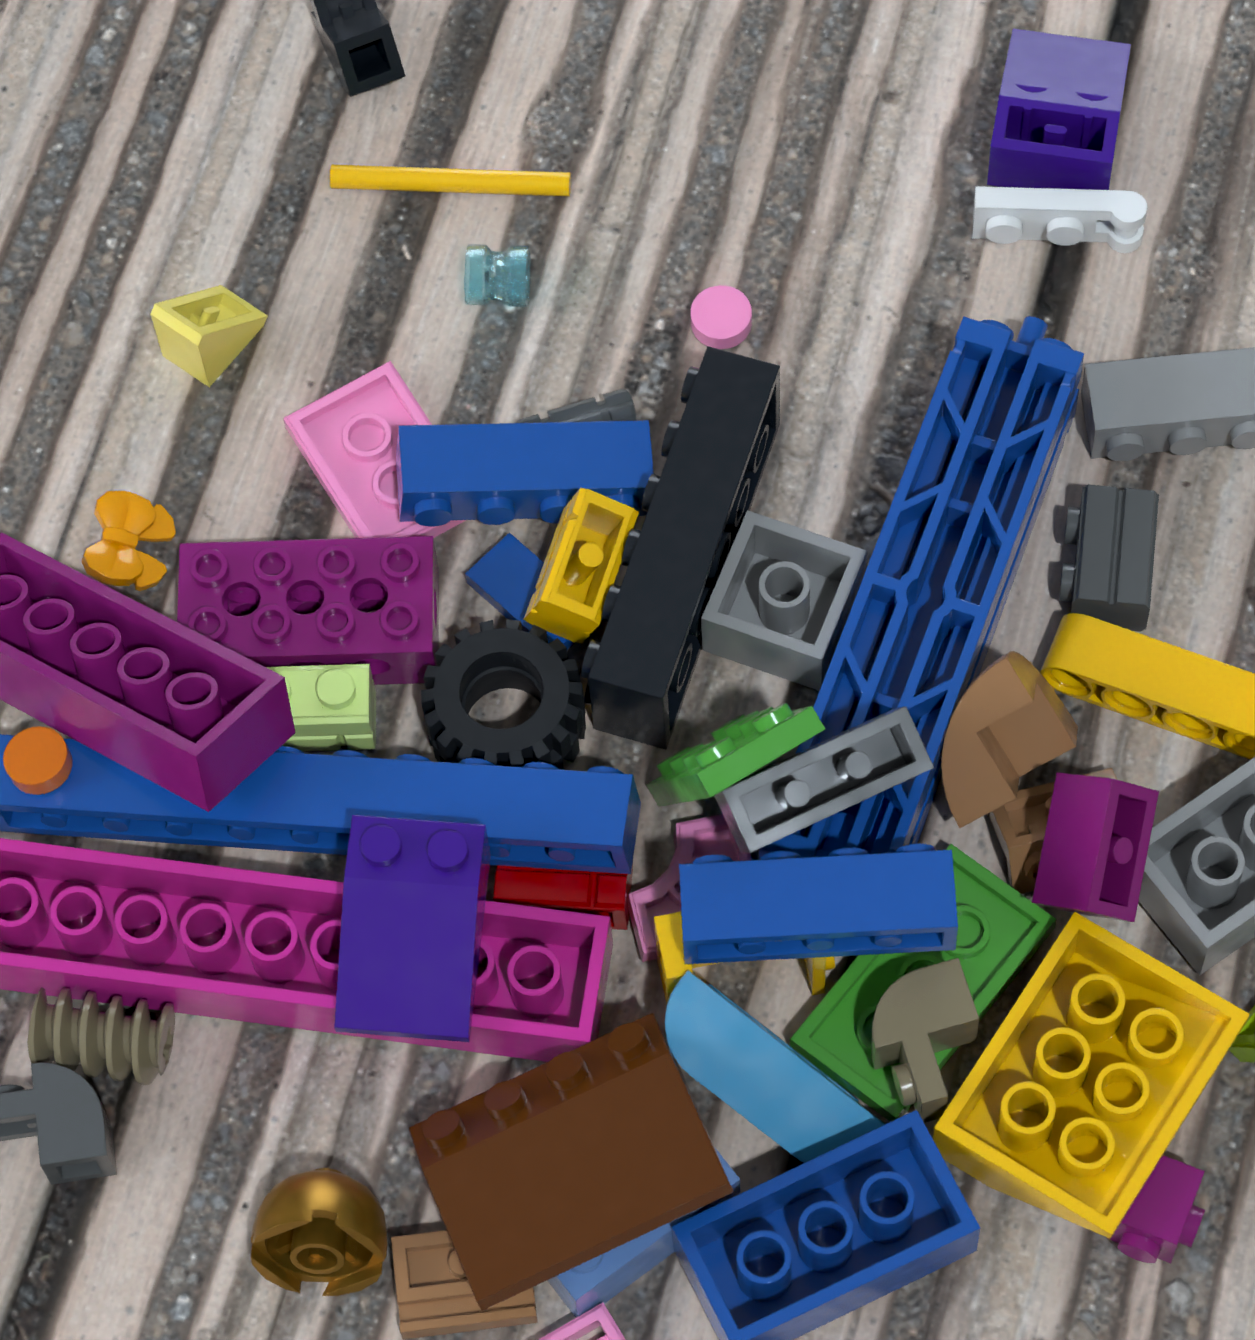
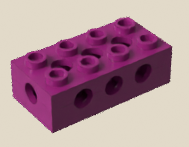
M433 536L180 543L177 622L264 667L370 664L374 685L424 683L423 677L427 666H437L435 653L439 649V567Z

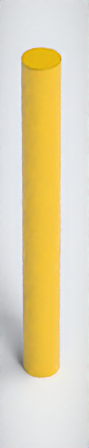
M331 164L330 187L331 189L570 197L571 172Z

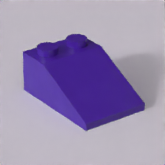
M352 815L343 886L334 1025L336 1032L459 1042L470 1041L491 858L486 825Z

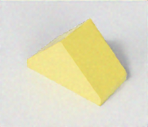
M222 285L155 303L150 314L162 356L209 388L262 329L268 315Z

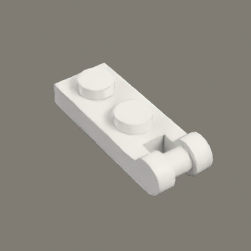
M975 186L972 239H989L999 244L1014 243L1018 240H1041L1063 246L1074 245L1079 242H1107L1111 249L1116 252L1131 253L1137 250L1142 243L1143 224L1145 223L1148 207L1144 197L1133 191Z

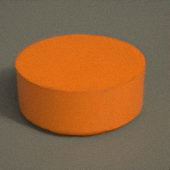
M43 726L30 727L16 734L7 744L3 755L4 768L13 784L19 790L33 795L46 794L60 787L68 778L73 763L71 752L62 736L57 731Z

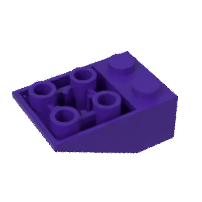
M1013 29L990 146L987 185L1017 188L1109 190L1131 44Z

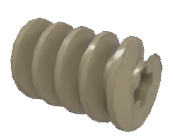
M41 987L35 1000L29 1024L27 1043L31 1063H52L55 1059L57 1065L64 1066L73 1071L81 1063L84 1074L94 1078L101 1075L107 1066L110 1078L120 1082L125 1080L133 1070L136 1082L147 1086L154 1081L158 1073L160 1076L164 1074L169 1063L175 1030L174 1005L166 1003L156 1021L150 1019L149 1004L145 999H140L130 1017L125 1016L122 996L115 995L106 1013L99 1012L96 992L89 991L80 1009L73 1008L70 988L63 987L55 1004L51 1005L47 1003L46 991Z

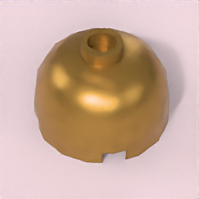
M319 1168L292 1175L276 1184L270 1190L257 1211L251 1234V1261L254 1268L266 1280L285 1290L300 1293L301 1281L329 1282L322 1296H340L359 1292L377 1282L382 1274L383 1261L386 1258L388 1245L384 1211L378 1199L365 1185L337 1170Z

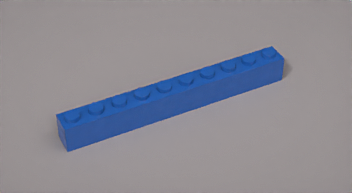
M0 734V832L347 855L352 815L484 824L486 825L491 852L490 865L631 874L641 801L633 774H624L622 771L612 767L596 766L587 771L560 770L556 766L542 762L527 763L523 767L496 766L487 760L478 758L463 759L459 763L432 762L426 757L415 754L399 755L396 759L368 758L362 753L351 750H339L332 755L305 754L299 749L281 746L210 812H207L80 742L66 738L63 739L71 752L73 760L72 769L66 781L57 789L46 794L33 795L25 793L13 784L3 764L5 748L15 735Z

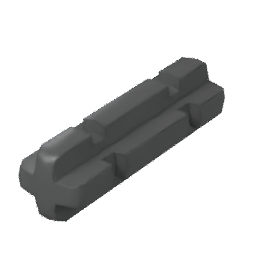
M619 389L603 394L604 400L596 402L595 397L549 410L547 411V418L540 419L539 414L519 419L516 423L636 421V410L628 390Z

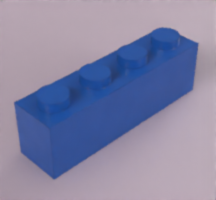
M649 420L406 425L398 427L396 468L400 522L415 521L420 525L433 527L444 525L453 520H479L481 523L488 525H501L513 519L541 518L545 522L558 524L564 507L572 500L580 488L590 489L628 505L639 512L638 516H646L648 513L642 511V500L651 474H654Z
M910 844L898 848L896 853L868 854V851L862 848L846 847L833 850L828 856L801 858L795 852L775 851L763 855L760 860L733 861L731 857L725 855H705L696 858L692 864H679L685 964L956 950L958 918L952 850H936L934 846L928 844Z

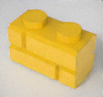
M580 488L562 511L535 586L537 591L531 597L523 620L562 638L582 644L601 622L608 590L615 582L622 562L627 537L631 529L634 528L639 512L628 505L590 489Z

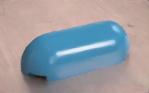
M689 969L675 985L666 1006L665 1033L669 1048L678 1064L691 1077L801 1162L806 1163L886 1124L858 1103L859 1100L725 994L710 983L707 985Z

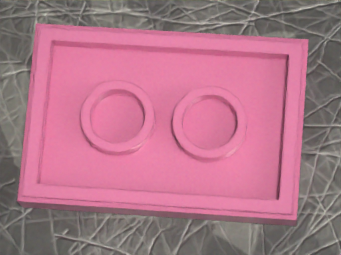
M391 361L283 418L286 430L355 538L433 536L435 538L466 521L453 520L444 525L433 527L423 526L415 521L400 522L396 468L398 427L432 424Z

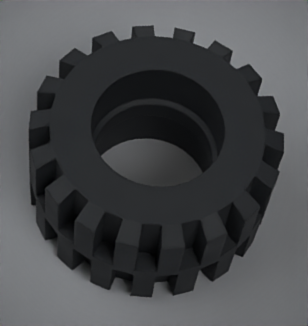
M507 619L506 628L494 629L493 620L479 623L481 632L471 635L467 628L454 635L456 646L453 649L443 644L435 653L437 666H427L423 677L426 689L421 690V704L430 746H433L437 762L459 763L463 759L478 758L487 760L496 766L523 767L527 763L542 762L556 766L560 770H564L563 759L574 762L580 752L578 739H584L586 730L583 685L575 659L568 660L567 647L558 638L548 644L547 631L536 625H533L528 633L522 631L521 621ZM504 688L527 692L541 703L534 715L527 721L506 729H494L483 726L468 715L472 706L482 696L494 690Z

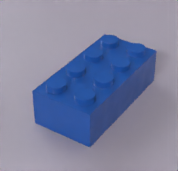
M915 1110L672 1226L673 1249L719 1340H794L976 1252L981 1228L918 1110Z

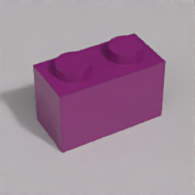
M1057 772L1032 903L1072 913L1076 912L1081 915L1135 922L1159 791L1113 778Z

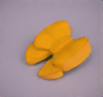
M107 491L97 500L94 515L104 531L101 541L86 548L81 561L86 573L107 585L130 586L134 583L135 590L138 591L157 586L167 573L165 564L148 554L136 550L138 541H171L176 535L172 516L161 504H156L153 507L149 500L127 491Z

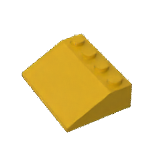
M1074 912L935 1125L933 1140L945 1161L988 1187L1111 1239L1249 1019L1250 1014Z

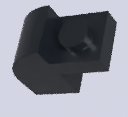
M310 0L314 10L311 14L323 47L340 83L350 97L406 77L390 24L377 8L375 0Z

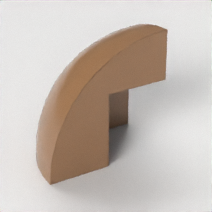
M1010 651L997 659L971 683L959 700L945 734L941 763L942 780L948 805L959 828L1016 799L1019 777L1076 747L1078 732L1076 722L1042 674L1029 660L1015 651Z

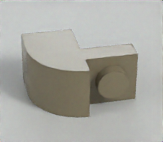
M959 958L920 968L902 976L883 994L874 1014L871 1044L874 1070L900 1063V1065L892 1067L893 1079L899 1099L903 1106L914 1104L915 1110H918L924 1123L940 1119L947 1109L948 1093L934 1053L977 1040L979 1016Z

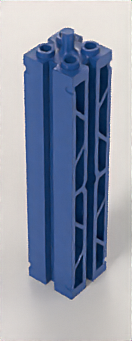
M963 316L955 337L953 351L950 350L815 701L813 708L824 725L825 730L800 744L795 753L797 754L892 709L906 706L934 768L760 848L759 860L763 855L775 851L795 852L801 858L828 856L833 850L846 847L862 848L868 851V854L896 853V850L902 846L918 843L942 778V748L950 719L959 700L981 672L1060 457L1066 433L1069 432L1076 413L1079 393L1077 386L1081 378L1084 353L1073 350L1069 345L1060 340L1044 338L1048 326L1043 320L1037 317H1026L1015 342L1012 341L1014 337L1013 331L1005 324L995 320L977 321Z

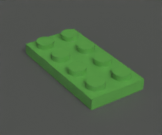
M786 702L774 709L771 706L761 712L758 710L747 716L742 714L711 732L714 741L706 745L701 743L693 748L688 746L657 764L656 766L661 776L646 784L659 807L711 798L825 730V727L813 706L791 711Z
M952 844L946 850H952L958 918L956 950L859 955L790 1038V1046L889 1122L904 1116L913 1104L903 1106L895 1087L892 1067L900 1065V1063L874 1070L872 1063L873 1019L877 1005L886 990L899 978L912 971L959 958L980 1022L1052 933L1056 925V918L1032 903L1031 900ZM960 1046L934 1053L940 1070Z

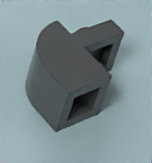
M31 1063L33 1089L25 1090L19 1085H0V1141L37 1136L40 1166L51 1185L117 1175L114 1137L110 1121L97 1094L82 1076L71 1069L57 1064Z

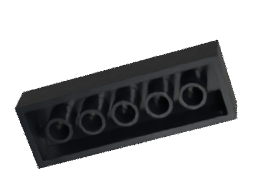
M707 346L700 368L691 366L686 374L681 392V403L686 404L681 421L671 420L666 429L661 456L666 457L667 460L661 476L651 474L642 500V511L648 513L641 531L631 529L627 537L622 556V566L628 567L621 586L612 584L608 590L602 611V621L608 624L601 642L595 640L590 642L581 671V676L588 679L584 703L591 705L593 728L595 730L667 750L702 649L701 617L747 510L750 511L780 426V366Z

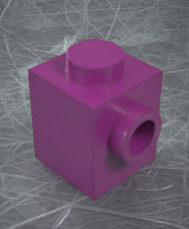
M1163 1155L1109 1240L1119 1243L1118 1249L1135 1260L1145 1263H1156L1158 1258L1171 1264L1178 1243L1191 1248L1201 1224L1205 1209L1193 1204L1205 1171Z

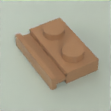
M447 1230L391 1237L400 1318L399 1325L403 1340L538 1323L534 1287L483 1311L480 1309Z

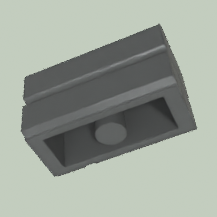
M1088 484L1083 487L1080 507L1068 506L1064 544L1076 545L1075 564L1063 563L1059 601L1071 602V613L1088 615L1131 631L1141 632L1144 629L1146 630L1151 604L1159 494L1156 491L1132 488L1119 490L1117 487Z

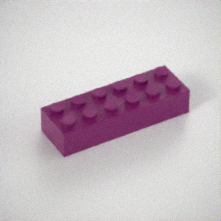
M2 532L0 533V700L207 812H210L296 733L284 676Z

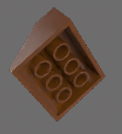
M653 1012L633 1022L622 1024L606 1035L572 1051L561 1053L534 1069L510 1080L499 1082L489 1090L449 1109L438 1111L428 1119L409 1127L421 1168L474 1297L482 1311L734 1192L681 1068L674 1058Z

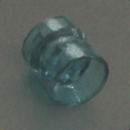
M468 244L464 274L466 305L485 306L491 300H504L509 307H528L531 281L530 247L510 246L505 251H492L487 245Z

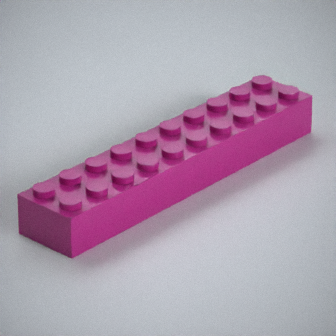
M0 838V989L38 994L42 987L45 989L47 996L58 997L62 988L66 987L70 988L72 999L84 1000L87 993L92 991L96 992L98 1002L110 1004L112 998L118 995L122 996L123 1006L136 1007L140 999H145L148 1001L149 1009L162 1011L166 1003H171L174 1005L175 1013L548 1062L561 1053L572 1051L598 1038L613 949V938L609 916L486 901L469 1042L336 1032L334 1025L344 882Z

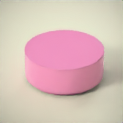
M725 285L709 287L699 293L691 305L690 314L693 334L705 346L716 349L732 348L743 342L750 333L752 326L751 304L748 298L736 288Z

